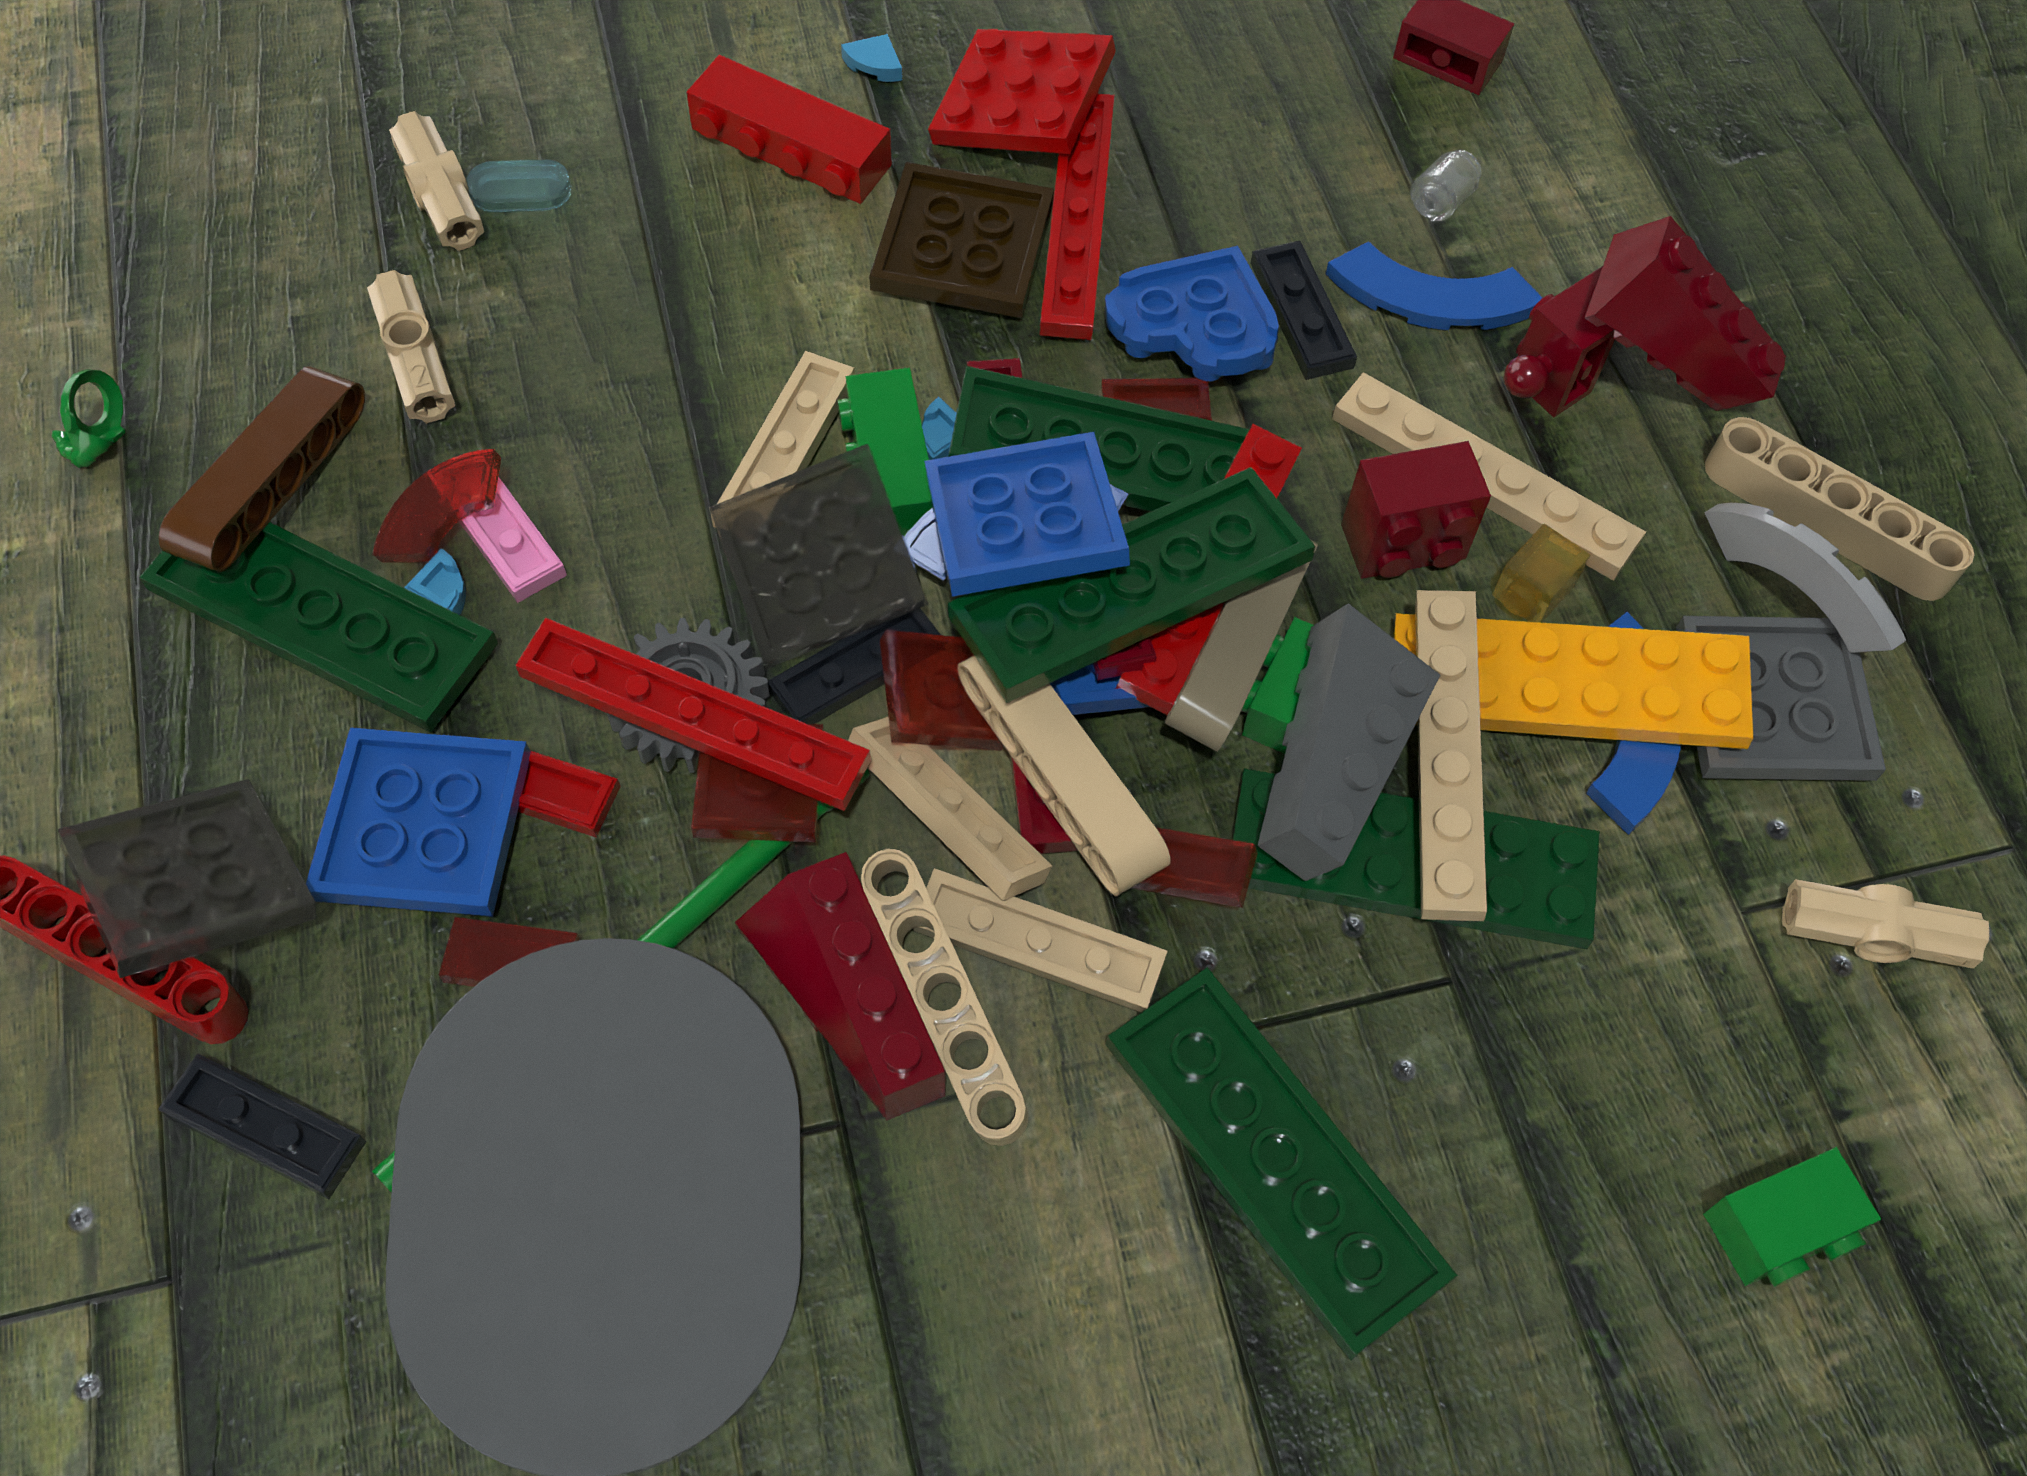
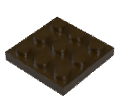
M906 162L869 275L870 290L1022 318L1053 206L1054 188Z

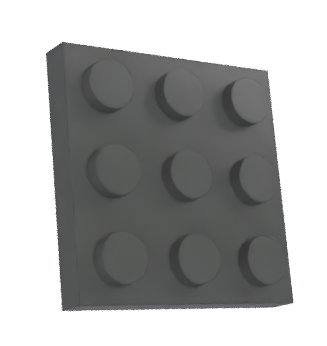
M1683 616L1676 631L1749 636L1753 740L1748 749L1697 746L1702 778L1877 781L1885 772L1886 768L1860 652H1849L1842 637L1829 618Z

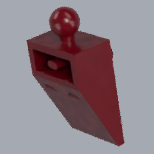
M1602 267L1558 295H1546L1533 307L1529 315L1531 323L1526 336L1516 349L1518 357L1511 360L1504 371V384L1512 395L1519 398L1532 397L1553 418L1592 393L1615 341L1613 339V328L1607 324L1596 327L1585 319Z

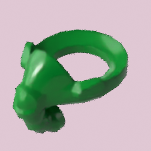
M85 369L73 374L65 383L61 395L60 414L66 432L52 430L51 437L56 443V449L60 452V455L70 460L74 466L81 468L95 463L97 457L107 452L112 444L124 435L125 429L121 427L123 397L114 379L101 370ZM87 382L97 386L104 400L102 417L91 426L82 423L74 409L76 392L81 385Z

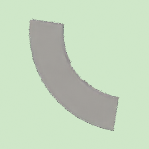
M1720 503L1704 512L1727 561H1742L1760 565L1795 584L1827 615L1850 653L1893 650L1906 641L1896 618L1871 582L1866 577L1858 581L1849 569L1836 558L1839 549L1802 523L1794 527L1773 517V510L1752 504Z

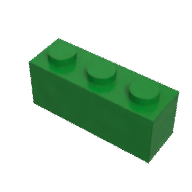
M910 367L845 376L847 398L837 399L841 430L842 432L852 431L854 442L845 443L849 475H860L862 487L853 488L858 521L868 520L872 541L905 537L918 520L933 508L924 462L929 460Z

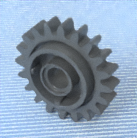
M680 618L677 632L674 634H669L661 623L655 624L656 640L649 641L646 637L639 634L634 636L638 651L636 655L766 707L764 699L769 697L770 694L768 680L763 677L765 675L763 660L761 657L752 658L751 642L748 639L735 644L733 628L728 626L720 631L717 636H713L710 620L705 619L700 624L697 632H691L686 619ZM607 714L612 731H620L619 736L623 748L628 750L638 745L639 757L644 764L660 753L663 769L668 772L674 766L677 758H684L689 773L695 772L699 756H706L714 767L720 766V760Z

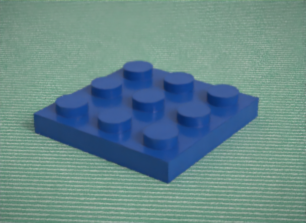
M1094 432L924 461L952 596L1130 565L1129 546Z
M350 728L305 884L304 892L311 901L493 916L519 808V800L529 765L531 751L525 741Z

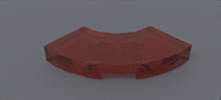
M494 449L477 450L450 458L425 472L401 494L389 510L378 532L372 555L380 562L430 561L437 553L440 541L454 524L474 512L494 508L502 457Z

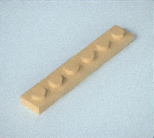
M1364 372L1335 406L1332 418L1334 421L1392 454L1469 441L1491 494L1487 506L1489 510L1613 581L1637 549L1646 531Z
M1417 590L1415 599L1416 656L1441 675L1417 720L1421 919L1484 921L1487 913L1476 591Z

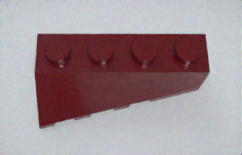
M1671 216L1614 234L1585 319L1596 327L1607 324L1613 328V339L1626 348L1635 345L1648 353L1647 363L1659 371L1669 368L1676 373L1677 384L1715 411L1774 398L1781 372L1785 366L1786 355L1783 353L1781 346L1772 340L1755 319L1753 312L1748 307H1745L1727 285L1723 275L1713 268L1699 251L1694 240L1685 234Z
M847 852L788 874L735 921L738 931L748 943L754 946L764 959L770 972L780 985L783 984L802 1008L804 1016L814 1029L819 1031L837 1053V1058L886 1121L945 1097V1070Z

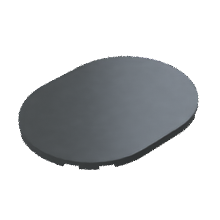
M603 938L559 944L526 955L486 977L467 992L446 1013L430 1034L417 1056L406 1082L396 1129L386 1261V1303L389 1325L396 1351L408 1378L420 1398L438 1420L458 1438L480 1453L508 1467L537 1476H626L646 1471L681 1456L682 1453L695 1447L718 1429L725 1426L758 1390V1387L774 1364L786 1340L799 1290L801 1264L800 1118L794 1076L785 1049L763 1012L739 986L715 968L679 950L632 939Z

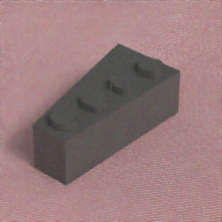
M1349 603L1311 627L1307 643L1311 647L1307 667L1300 671L1295 691L1300 696L1294 720L1287 724L1282 744L1287 749L1281 772L1275 774L1258 842V846L1304 881L1344 865L1441 676Z

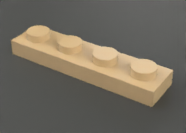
M808 351L804 352L712 511L713 527L762 545L765 544L838 413L837 399L847 397L845 376L855 375L854 367Z
M896 714L852 729L848 741L870 750L871 762L868 765V769L1002 901L1045 883L1052 865Z
M934 868L926 888L952 945L1141 1013L1149 1008L1167 957V950L1017 897H1011L1002 901L989 887ZM919 926L913 928L915 932L932 938L935 936V932L928 927Z

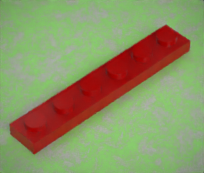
M1097 93L1071 153H1059L1040 322L1041 336L1092 340L1115 95Z
M1252 424L1225 478L1252 467L1277 498L1302 447ZM1225 602L1150 636L1157 657L1156 662L1144 663L1142 670L1124 672L1115 689L1121 688L1136 696V700L1168 715Z
M548 618L543 620L515 665L521 678L845 811L871 762L870 750Z

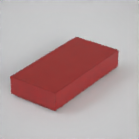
M531 751L523 791L519 800L518 812L597 837L617 796L620 784L618 778Z

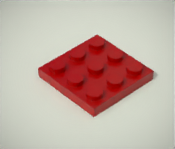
M977 29L928 128L932 144L1070 154L1115 55L1116 49L1113 35Z

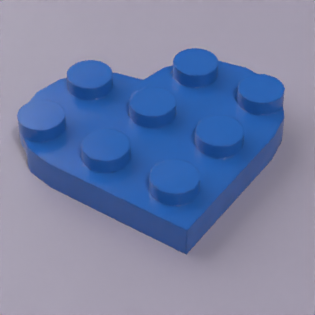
M1238 246L1148 265L1129 271L1119 277V286L1112 290L1109 295L1106 294L1105 297L1107 328L1117 340L1125 344L1126 352L1133 357L1145 358L1154 352L1175 351L1186 364L1192 367L1193 375L1202 381H1215L1221 376L1239 375L1252 370L1266 369L1274 361V351L1279 331L1276 312Z

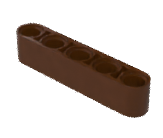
M311 366L301 369L169 510L163 519L159 531V545L162 551L218 572L225 571L230 567L357 423L365 403L363 386L360 383Z

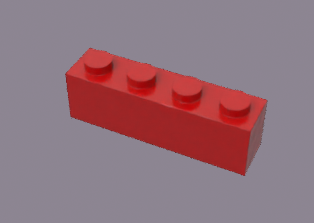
M720 54L686 92L693 130L698 131L707 138H714L734 147L747 156L756 157L779 167L792 176H799L826 188L832 194L844 196L859 204H862L892 166L891 132L889 128Z

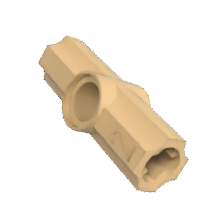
M416 111L398 116L397 123L389 131L393 145L401 162L404 164L403 170L420 211L426 210L442 246H450L457 251L474 246L477 238L484 233L480 215L473 205V200L469 197V188L453 150H446L430 116H421Z
M396 270L377 274L376 280L367 287L380 328V336L389 357L409 419L423 420L426 424L444 419L446 413L455 406V402L412 275H403Z
M1795 879L1788 887L1786 901L1782 909V926L1786 928L1788 935L1853 946L1857 956L1864 960L1878 963H1897L1913 957L1974 969L1983 961L1984 951L1989 942V921L1984 920L1981 913L1914 901L1911 891L1896 885L1876 884L1862 887L1859 890H1852Z

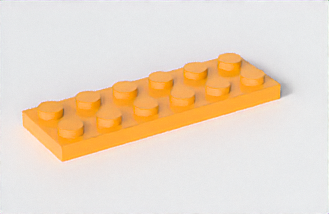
M1396 613L1393 638L1414 655H1416L1415 614ZM1477 619L1480 730L1748 749L1753 740L1749 636Z

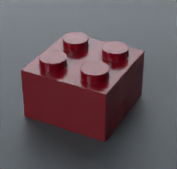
M1469 441L1360 460L1341 526L1361 579L1379 575L1390 578L1399 576L1411 569L1433 565L1438 568H1444L1467 558L1491 498L1490 491Z

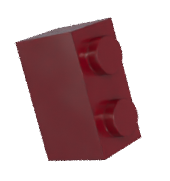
M1417 0L1402 21L1393 58L1480 95L1504 59L1515 23L1461 0Z

